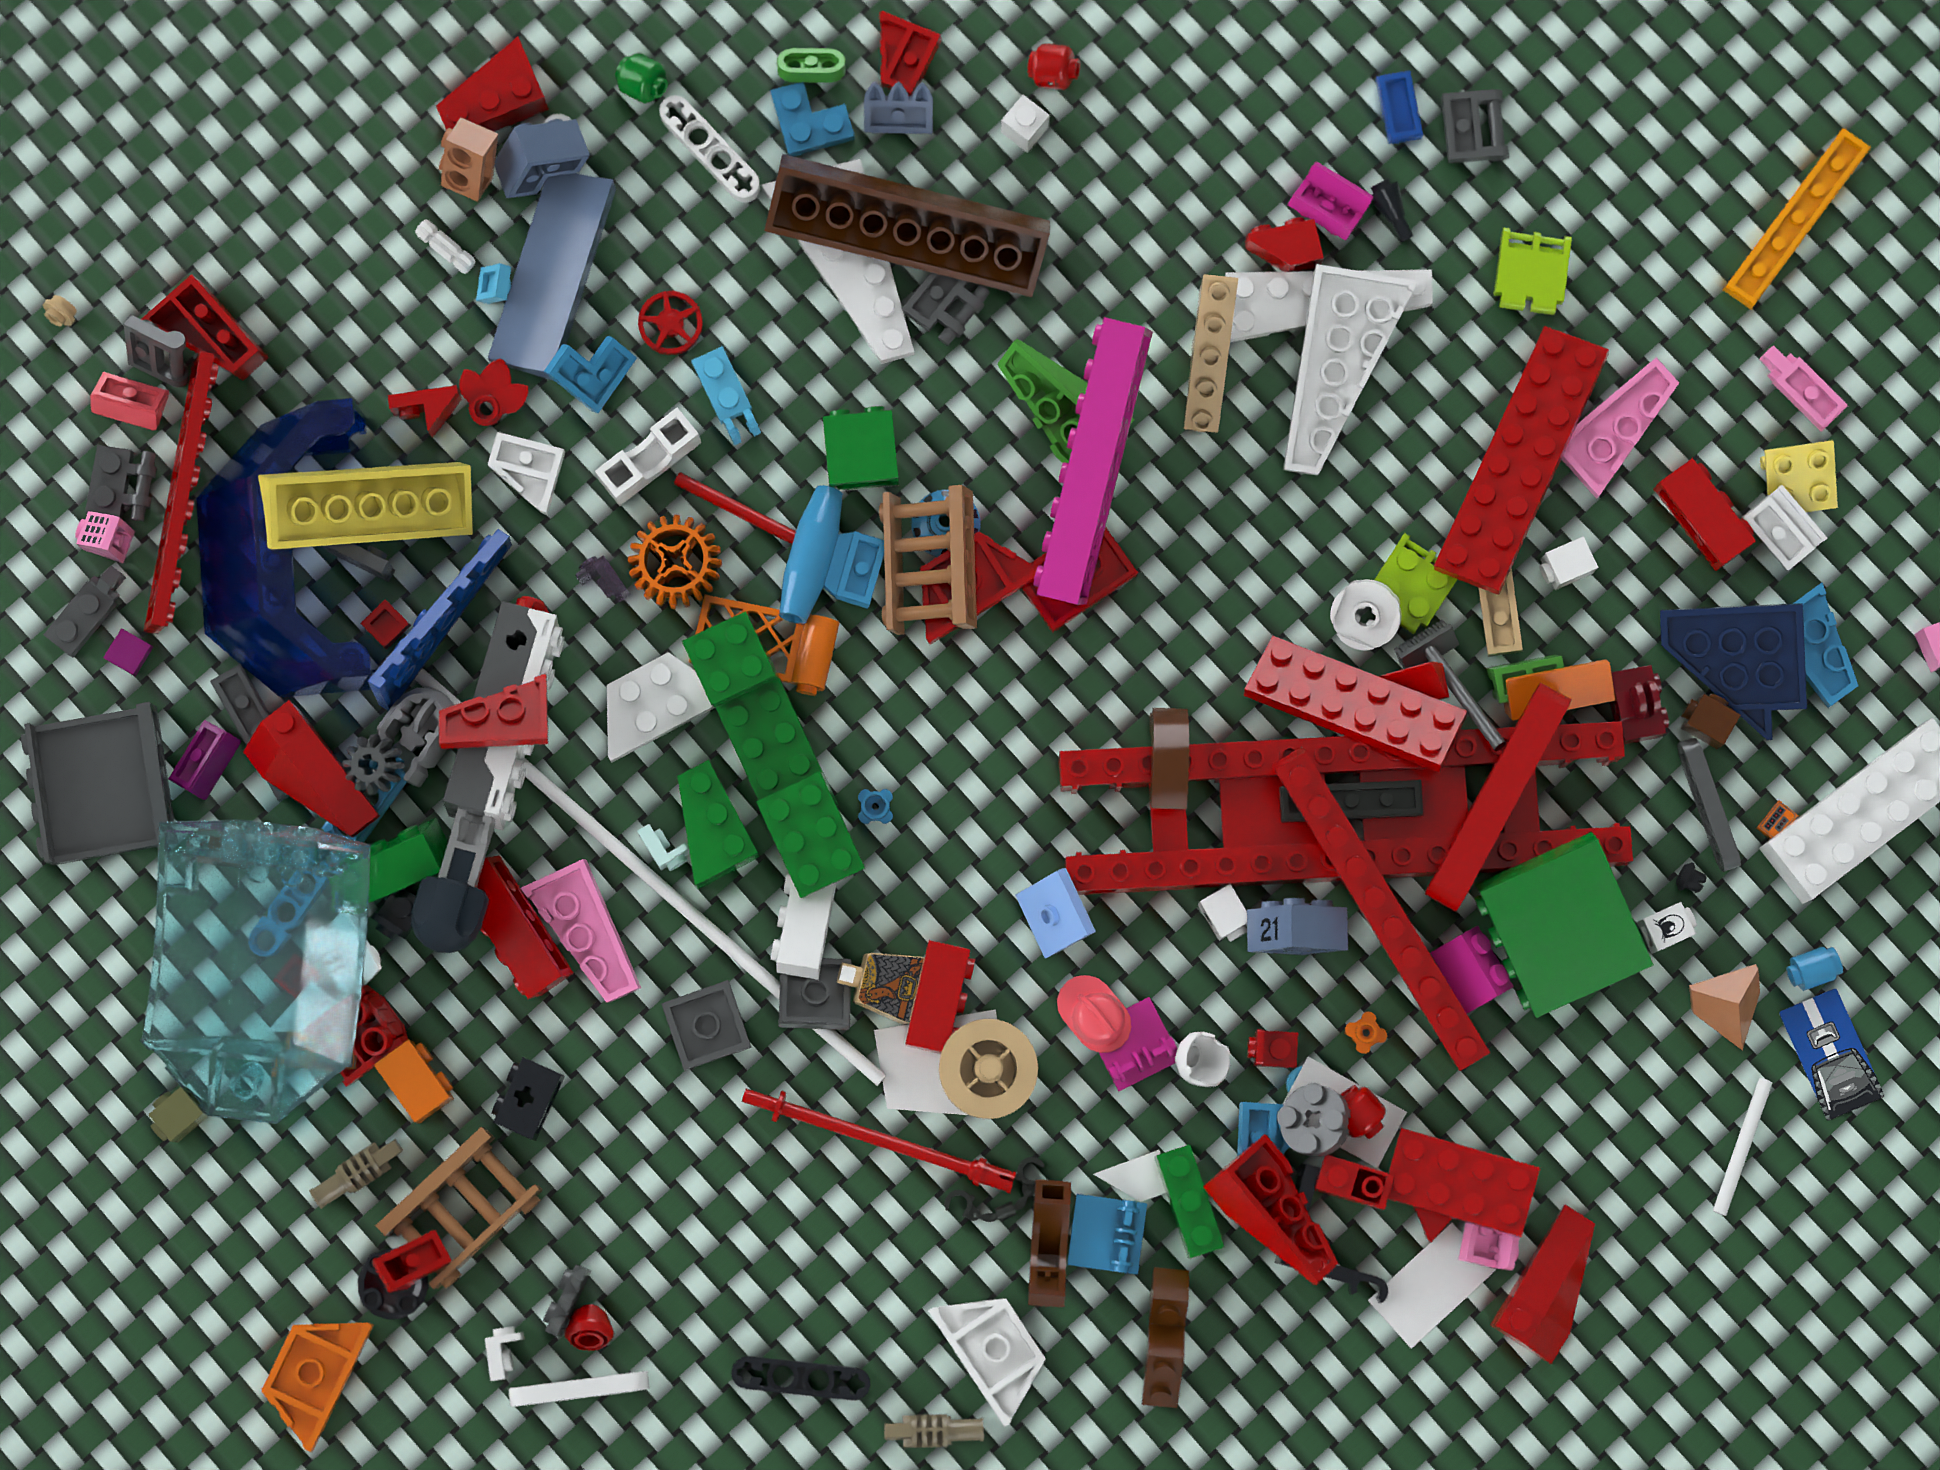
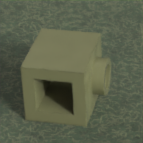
M182 1086L172 1094L168 1091L161 1095L152 1104L155 1109L148 1114L154 1122L150 1126L155 1134L163 1141L169 1139L170 1142L177 1143L211 1115L191 1090Z

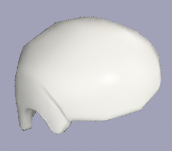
M1207 1032L1189 1033L1179 1044L1175 1062L1180 1076L1188 1083L1201 1087L1218 1086L1226 1078L1230 1068V1051L1226 1045L1219 1043L1215 1039V1035Z

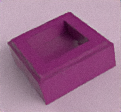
M121 628L103 658L136 677L152 651L153 646Z

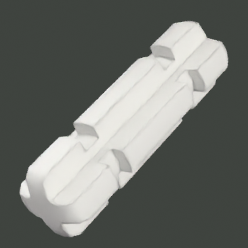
M423 220L415 230L417 236L425 243L429 242L430 247L449 263L454 262V267L463 274L468 273L476 263L474 257L467 251L462 252L461 246L441 230L437 231L436 226L429 220Z

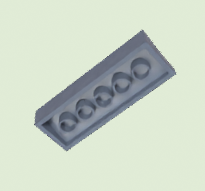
M578 173L550 176L546 179L487 358L489 362L503 359L509 368L553 380L543 371L562 344H567L616 192L613 179Z

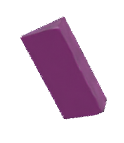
M204 720L168 780L197 797L206 800L238 749L241 741L225 730Z

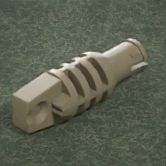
M396 1139L380 1149L374 1142L338 1165L335 1170L336 1174L314 1189H310V1194L317 1205L323 1209L327 1204L347 1191L350 1194L352 1192L356 1193L391 1170L392 1167L388 1161L400 1154L403 1149Z
M947 1414L903 1415V1423L884 1424V1439L903 1440V1448L948 1447V1445H952V1441H984L983 1418L951 1419V1416H947Z

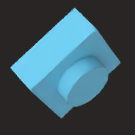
M501 263L481 267L476 301L491 304L507 300V295L511 288V267Z

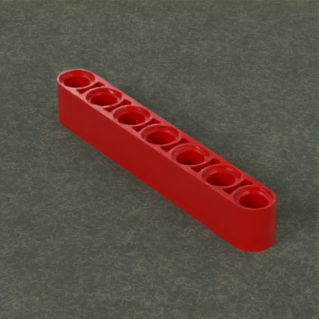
M1541 682L1539 683L1429 883L1425 895L1454 911L1459 909L1572 699Z

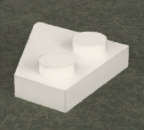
M497 432L488 466L542 514L548 515L565 450Z

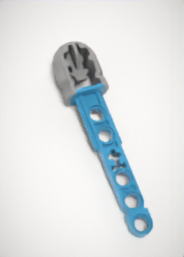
M431 687L415 688L404 693L387 712L377 726L381 741L384 738H390L394 742V737L401 729L402 737L399 741L400 744L412 752L417 747H425L419 756L414 757L411 761V767L407 772L403 769L395 770L401 780L395 783L390 781V791L382 792L380 789L378 790L379 799L373 807L380 817L352 838L345 836L340 829L328 821L322 826L323 833L269 906L268 917L262 916L249 936V946L255 954L263 957H273L284 948L292 936L289 931L302 923L330 884L327 875L336 867L334 862L351 854L353 851L357 853L407 782L416 787H421L428 777L427 768L435 767L447 751V749H440L439 710L454 705L447 695ZM399 757L395 758L396 762H405ZM370 760L369 766L377 769L378 761ZM334 847L332 853L336 856L333 862L325 861L320 868L327 871L324 876L320 871L310 868L312 862L319 866L324 860L325 856L321 853L323 848L331 849ZM305 874H313L317 881L316 888L310 893H303L299 887V881ZM286 902L292 903L296 908V915L289 922H283L278 915L280 906ZM265 931H270L275 936V944L268 951L261 950L258 945V938Z

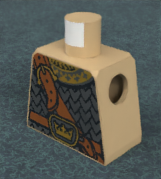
M866 953L863 955L860 967L841 963L837 983L855 987L852 1001L854 1004L900 1024H910L925 958Z

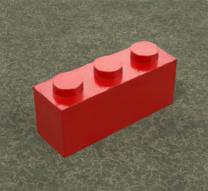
M1692 458L1661 480L1653 490L1714 570L1718 571L1756 542L1753 537L1754 531L1743 518L1739 519L1731 509L1733 504L1727 494L1721 490L1718 492L1711 483L1712 476L1708 469L1702 463L1697 464Z
M929 940L906 1038V1046L941 1054L947 1040L959 1029L954 1027L956 1013L964 1014L968 996L967 993L961 992L964 978L971 980L976 960L969 958L970 949Z

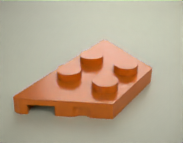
M336 1323L299 1324L292 1326L261 1391L271 1405H274L279 1411L280 1417L286 1425L291 1427L303 1443L302 1446L305 1450L309 1452L314 1451L374 1324Z

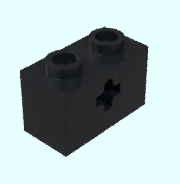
M524 1057L520 1063L514 1062L506 1080L511 1083L505 1096L499 1095L492 1109V1114L496 1115L493 1123L536 1141L565 1076ZM530 1087L532 1088L530 1095L535 1098L532 1104L526 1103L522 1108V1100L518 1098L520 1092L526 1093Z

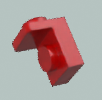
M1257 1029L1255 1030V1037H1248L1247 1057L1254 1058L1253 1066L1297 1068L1298 1032Z

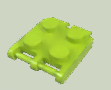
M1503 227L1494 296H1500L1499 307L1523 311L1526 300L1531 301L1530 312L1554 315L1556 306L1562 305L1564 302L1572 237L1564 236V239L1543 237L1539 232H1534L1533 235L1510 232V228ZM1509 239L1529 241L1532 243L1531 245L1509 242ZM1540 243L1562 246V249L1541 247Z
M1404 533L1374 580L1385 584L1398 596L1402 613L1400 626L1414 634L1419 625L1424 628L1428 626L1457 579L1435 571L1434 565L1431 562L1435 564L1437 560L1435 555L1437 553L1433 550L1428 552L1409 540L1410 536ZM1417 553L1425 557V560L1418 556Z

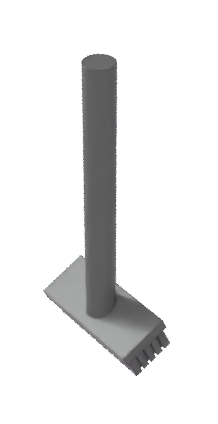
M1440 620L1439 623H1435L1436 625H1432L1428 630L1425 629V632L1422 631L1420 632L1421 634H1417V637L1414 636L1413 639H1409L1410 641L1407 640L1406 643H1402V646L1399 645V648H1394L1399 663L1404 669L1427 662L1443 663L1448 688L1464 710H1467V714L1492 748L1498 751L1506 745L1500 733L1442 656L1459 645L1453 627L1450 624L1447 625L1443 620Z

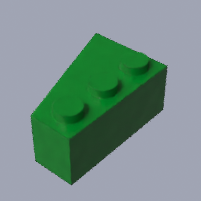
M435 817L419 826L409 827L398 833V836L386 841L383 839L368 846L366 852L356 857L354 853H351L334 862L336 867L327 876L343 908L349 906L350 910L353 911L419 882L428 876L439 873L448 841L437 818Z

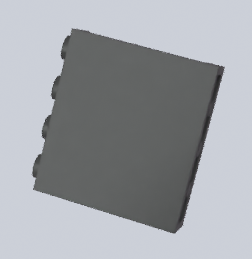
M151 702L136 704L134 709L34 726L30 723L24 724L26 734L21 735V744L24 754L29 755L31 768L26 769V778L29 788L34 789L36 802L31 804V811L34 822L36 824L39 823L41 837H37L36 845L40 858H44V862L51 865H59L178 843L157 706Z

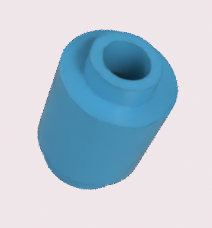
M1823 946L1790 958V966L1786 968L1791 984L1794 987L1799 986L1802 991L1836 980V975L1843 973L1842 963L1837 951L1833 947L1826 949Z

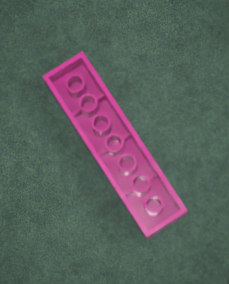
M1105 317L1102 325L1097 324L1095 327L1092 345H1097L1094 359L1089 358L1087 361L1084 379L1088 380L1086 393H1080L1075 413L1079 414L1080 418L1077 429L1071 428L1067 442V448L1072 449L1069 463L1063 462L1059 475V483L1063 484L1061 496L1054 498L1051 507L1050 517L1055 518L1052 532L1047 531L1043 540L1042 552L1047 554L1044 566L1039 565L1037 567L1034 578V586L1038 587L1037 595L1077 605L1087 604L1153 331L1146 327Z

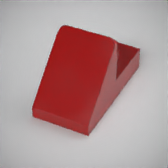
M457 385L387 395L390 411L394 416H399L400 419L418 418L421 412H425L427 430L431 437L436 435L462 400L461 392Z
M433 1230L374 1259L372 1263L388 1292L392 1293L410 1288L417 1280L447 1266L452 1259L436 1230Z

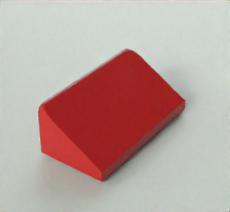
M1427 662L1379 676L1438 700L1449 698L1443 663Z

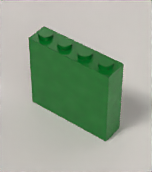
M1592 832L1475 884L1479 893L1478 896L1473 897L1482 917L1489 916L1493 927L1487 929L1496 948L1503 947L1507 958L1501 960L1503 966L1506 968L1509 978L1513 979L1516 977L1521 989L1515 991L1524 1011L1530 1008L1536 1018L1653 966V962L1600 842Z

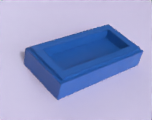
M1404 71L1377 76L1376 85L1388 145L1422 139L1423 131L1411 72Z

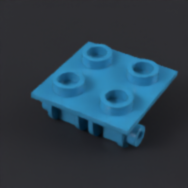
M1076 1194L1067 1265L1138 1275L1147 1203Z

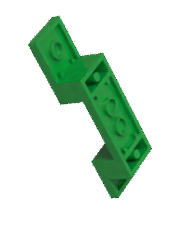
M746 611L683 640L682 643L710 704L716 708L757 796L758 801L756 803L800 898H804L866 869L839 812L837 800L768 651L762 645Z

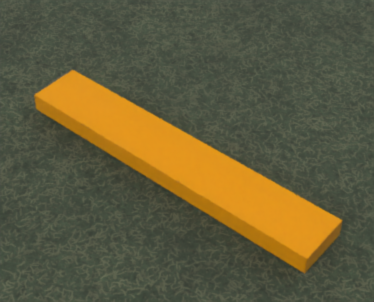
M1843 128L1723 290L1751 310L1871 147Z

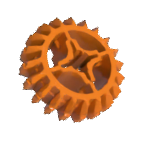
M675 514L673 524L668 525L666 517L661 516V527L656 529L654 523L650 521L647 523L651 532L649 535L643 531L637 533L638 538L643 544L631 543V550L639 555L628 557L629 564L637 565V567L629 571L631 578L641 577L634 584L637 590L648 586L644 593L645 599L650 600L657 593L656 604L660 607L664 604L666 598H669L671 609H676L677 599L682 598L684 606L689 607V596L694 594L696 600L700 602L703 600L702 594L699 591L701 588L709 593L713 591V587L707 579L719 580V573L711 570V568L722 567V560L711 557L721 553V549L717 545L709 546L715 541V536L713 533L703 536L706 530V526L703 523L693 530L694 519L692 517H688L685 524L681 525L680 516ZM671 536L687 538L685 541L681 540L676 546H667L662 542L659 543V541ZM696 544L703 551V565L700 573L695 571L693 566L688 563L693 553L692 549ZM651 550L662 560L661 566L657 570L658 575L654 580L647 571V560ZM666 555L675 559L682 556L680 559L684 568L674 564L671 568L667 569L670 564ZM675 577H683L688 581H692L681 587L663 586L665 582L669 583Z

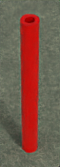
M681 472L677 475L674 485L793 544L795 530Z

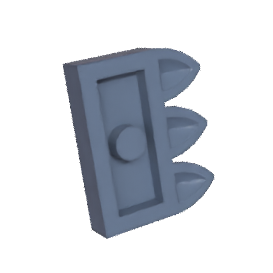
M876 81L868 87L864 96V133L932 134L933 97L923 82L915 88L912 96H908L906 89L900 82H897L892 87L888 96H885L883 89Z

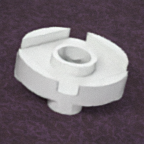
M1365 579L1352 581L1338 593L1332 604L1330 617L1334 629L1343 643L1351 648L1367 651L1386 644L1395 636L1401 623L1402 613L1398 596L1388 586L1375 580ZM1366 606L1372 608V613L1376 615V619H1369L1364 624L1360 622L1361 616L1357 614V609H1364Z

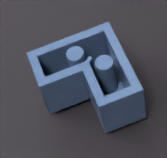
M553 119L547 123L535 125L522 123L513 128L495 159L494 167L506 198L538 194L546 179L550 176L579 173L590 154L576 119L567 121Z

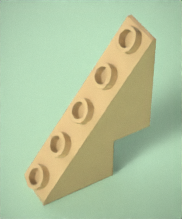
M1203 274L1199 290L1196 327L1191 353L1184 429L1218 433L1238 278Z

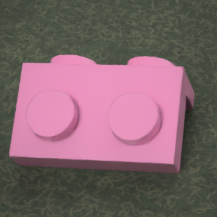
M1465 1222L1458 1260L1493 1269L1512 1271L1519 1255V1237Z

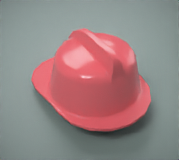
M1090 975L1076 976L1068 980L1060 989L1057 998L1058 1012L1066 1025L1088 1049L1099 1053L1112 1052L1125 1043L1131 1031L1130 1015L1122 1002L1103 981Z

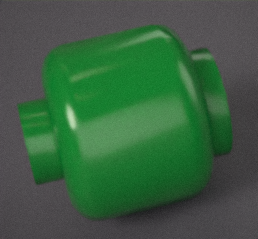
M635 53L623 58L615 72L619 90L643 104L662 97L668 86L664 65L642 53Z

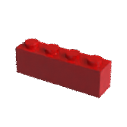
M500 855L486 857L477 888L483 890L489 898L480 931L485 936H489L496 947L494 951L498 960L503 965L508 966L514 976L513 982L517 990L528 999L542 996L574 974Z

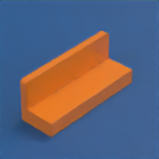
M1606 659L1507 678L1505 681L1508 702L1504 703V710L1512 721L1518 720L1521 717L1540 682L1572 699L1567 710L1615 701L1610 662Z

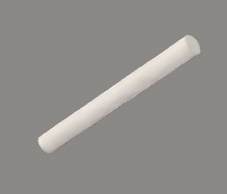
M1758 1079L1713 1208V1212L1717 1214L1727 1215L1773 1083L1769 1080Z

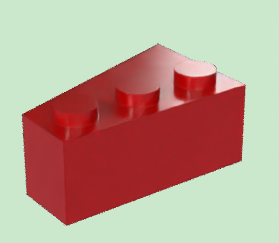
M516 37L436 105L446 130L448 128L453 129L459 119L464 118L496 132L549 110L519 37Z

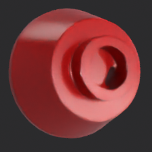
M587 1304L574 1311L565 1329V1337L577 1349L594 1351L605 1347L613 1339L614 1330L604 1310L596 1305Z

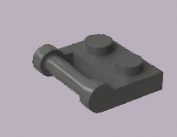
M1492 89L1442 94L1441 103L1448 163L1485 160L1503 161L1510 158L1509 148L1505 146L1500 106L1503 103L1502 90ZM1480 104L1487 105L1491 146L1483 147L1478 107Z
M130 315L123 324L128 364L171 386H185L189 381L188 370L184 367L183 351L186 347L185 336L178 331L167 333L149 320H141ZM163 350L169 352L170 366L165 364Z

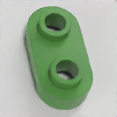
M791 48L781 52L777 58L778 75L788 82L832 83L840 80L846 71L845 57L835 49Z

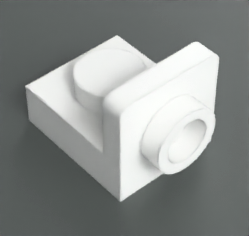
M514 1326L493 1329L494 1337L485 1338L490 1381L507 1379V1371L513 1370L511 1350H504L503 1342L524 1339V1332L515 1333Z

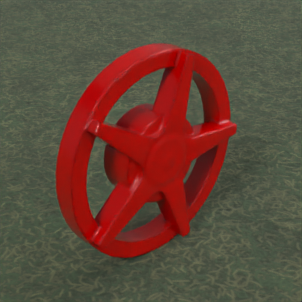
M663 291L649 298L642 306L638 317V328L643 341L653 351L664 355H677L689 350L696 344L702 333L703 319L698 305L688 295L677 291ZM668 298L681 299L692 308L679 312L671 308ZM664 299V310L658 316H645L648 309L655 302ZM696 313L697 328L693 337L690 338L684 331V319ZM644 322L657 325L660 335L656 344L647 337L644 330ZM679 335L687 341L686 344L677 348L661 347L667 337Z

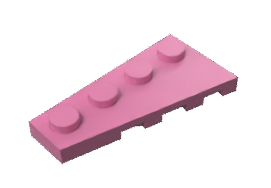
M1657 357L1577 424L1561 458L1596 499L1603 492L1679 384Z
M586 859L575 862L520 888L539 910L538 912L545 922L558 935L560 942L566 950L570 951L579 963V967L606 1003L641 989Z

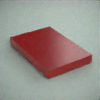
M1105 527L1087 604L1077 605L1037 595L1038 587L1034 586V581L1021 589L1051 632L1054 633L1136 577L1138 572ZM1047 553L1031 562V564L1044 566Z

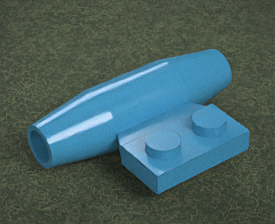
M825 485L817 486L798 523L783 575L779 616L786 621L797 624L806 623L823 587L835 597L834 599L866 609L870 605L884 556V540L856 531L839 534L843 493L836 488Z

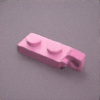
M1774 345L1760 357V361L1771 371L1767 376L1773 381L1772 384L1820 431H1823L1848 406L1800 357L1796 358L1792 354L1785 357Z

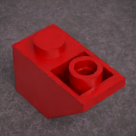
M1304 217L1292 218L1284 222L1285 225L1272 228L1269 224L1260 225L1251 229V233H1247L1245 239L1246 250L1283 272H1301L1314 269L1316 264L1322 265L1324 256L1314 219L1305 221Z
M1327 1155L1323 1158L1315 1191L1385 1210L1395 1175Z

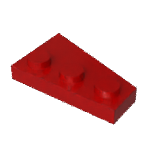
M546 673L534 677V681L516 686V684L503 688L502 692L485 698L479 696L439 710L440 749L548 744Z

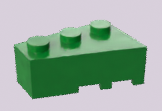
M709 760L677 776L694 883L697 890L760 856Z

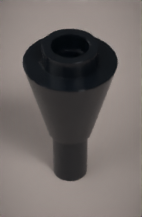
M1388 178L1372 186L1373 199L1371 202L1388 222L1392 223L1400 241L1403 242L1413 237L1404 218L1405 212L1398 181L1391 184Z

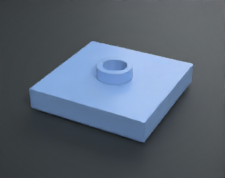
M1066 867L1057 870L1015 895L1044 958L1053 956L1096 932Z

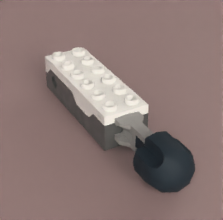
M521 596L516 600V604L502 601L473 698L479 696L485 698L502 692L503 688L513 684L519 686L534 681V677L545 673L547 677V690L551 689L555 670L552 669L554 656L560 657L564 645V637H562L563 628L559 627L557 615L549 613L543 601L530 596ZM534 745L458 748L443 798L448 816L455 818L438 878L428 876L420 882L412 909L411 924L415 936L425 947L436 952L453 953L466 948L476 939L482 927L489 903L487 894L477 888L494 828L504 830L506 821L512 822L517 805V802L514 801L515 788L521 789L526 775V768H523L525 755L531 756Z

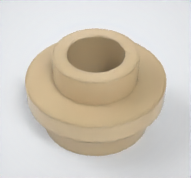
M54 295L51 300L47 299L43 303V308L46 311L45 317L56 326L61 327L63 324L71 326L74 323V316L77 310L65 298Z

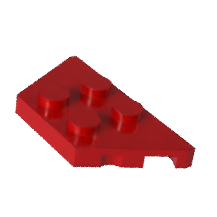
M980 531L974 534L977 616L1033 582L1038 567L1017 556L1010 549L997 544L993 539ZM946 551L920 567V571L947 569L948 565H951V553ZM949 583L922 585L923 605L945 604L952 599V587ZM949 617L925 619V634L929 645L958 628Z

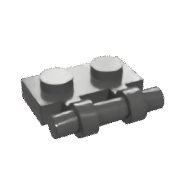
M931 272L902 310L905 315L928 332L932 330L937 322L944 326L945 329L938 336V340L944 345L949 346L955 337L959 338L966 330L964 326L973 314H979L985 306L983 302L990 292L984 286L979 285L972 294L965 289L969 283L968 281ZM957 298L964 305L953 318L946 311Z
M97 445L85 513L88 514V511L109 514L122 519L124 507L126 506L132 507L131 520L144 522L146 509H150L152 499L148 497L151 479L156 477L157 468L154 467L156 454L142 451L140 464H132L134 458L132 450ZM130 476L138 477L135 494H127Z

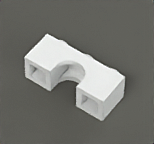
M678 407L650 428L651 432L648 437L638 446L625 453L621 450L595 470L598 480L619 506L701 444L699 433Z

